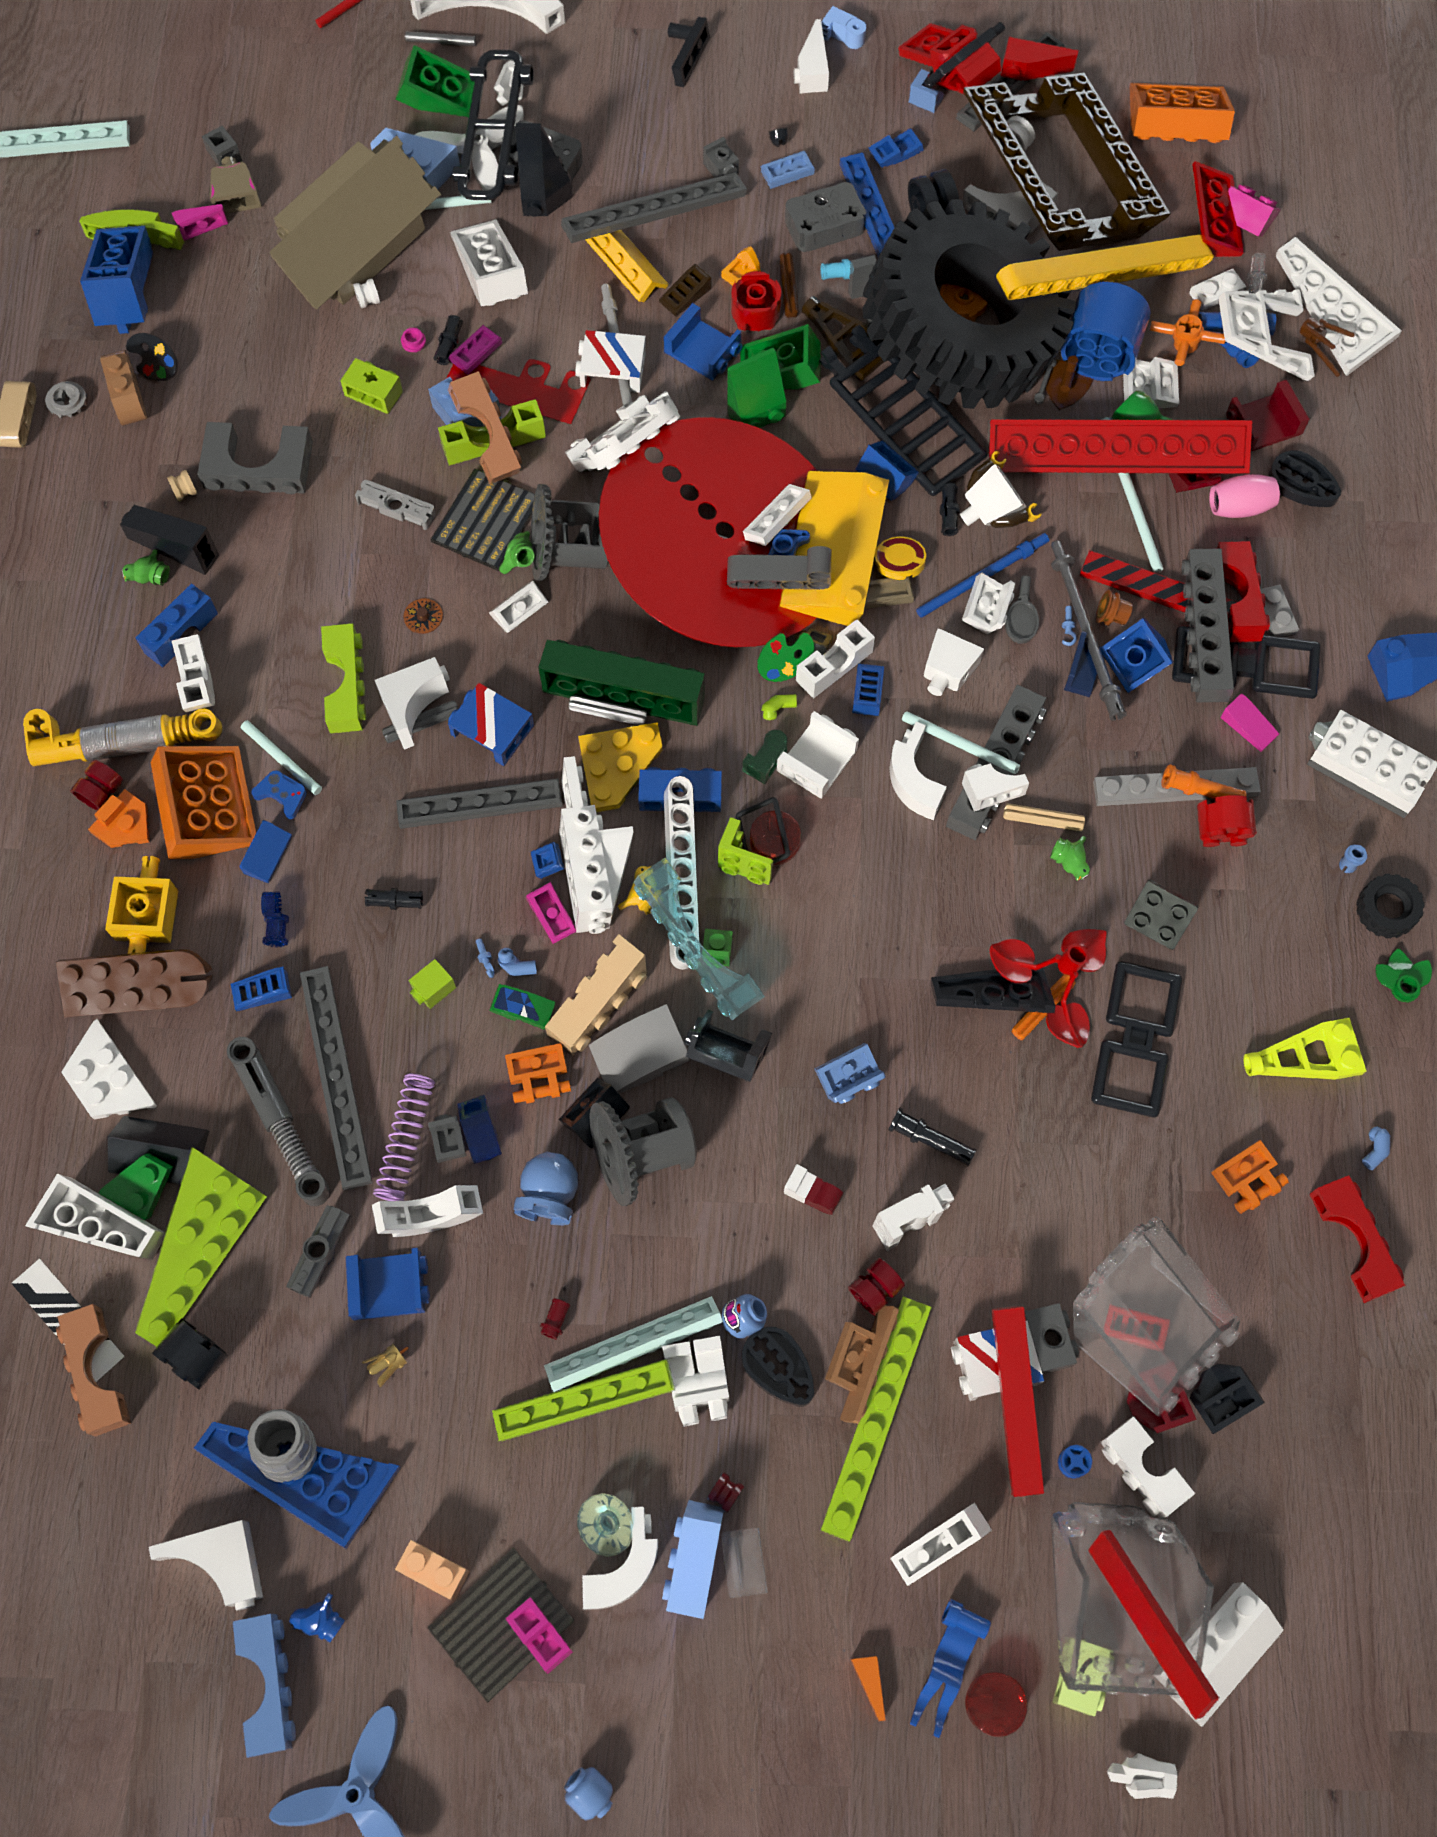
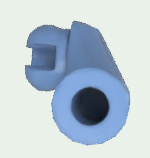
M503 948L499 951L498 963L509 975L537 974L536 960L520 961L513 955V951L510 948Z
M1378 1126L1373 1127L1369 1131V1138L1374 1142V1149L1362 1159V1163L1369 1170H1374L1390 1154L1391 1136L1386 1129H1381Z

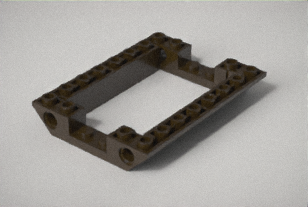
M1085 73L1045 77L1038 93L1015 96L1012 95L1005 82L964 87L963 93L1047 237L1058 251L1140 238L1170 216L1171 213ZM1065 115L1118 203L1113 215L1086 220L1080 208L1068 209L1066 212L1058 213V208L1006 121L1012 116H1019L1027 120Z

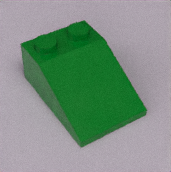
M414 45L406 59L395 100L417 110L469 117L474 82L470 80V71Z
M809 324L742 345L740 362L771 348L775 349L784 389H800L820 383L819 360L821 359V342Z
M774 348L728 367L727 414L731 420L761 428L770 423H777L786 417V397Z

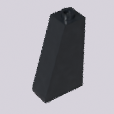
M135 504L129 512L124 514L120 523L128 539L151 550H158L159 554L204 575L207 574L219 556L207 527Z

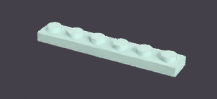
M127 121L0 132V158L130 146L129 125Z
M711 1296L548 1363L544 1367L552 1390L555 1392L562 1388H568L586 1378L597 1376L601 1372L615 1366L626 1364L630 1360L644 1354L652 1353L662 1346L681 1341L702 1330L710 1329L714 1325L723 1322Z

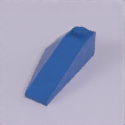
M1437 633L1399 635L1378 640L1368 654V659L1386 702L1412 696L1427 684L1437 680Z

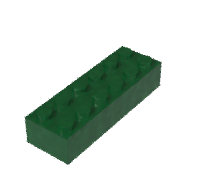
M548 639L538 667L543 693L571 698L572 695L645 710L649 716L698 726L705 700V673H701L696 669L677 668L665 662L654 663L642 657L631 658L622 656L614 651L603 652L586 645L580 647L571 645L563 640L552 641Z

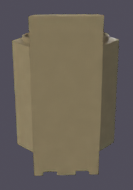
M397 135L390 142L384 139L372 151L358 141L274 217L278 228L276 232L282 240L269 251L270 255L316 310L329 298L331 300L336 299L343 305L355 295L353 284H364L368 279L376 276L425 230L421 213L441 194L435 186H432L423 179L422 176L425 172L414 157L409 158L405 155L402 148L403 143Z

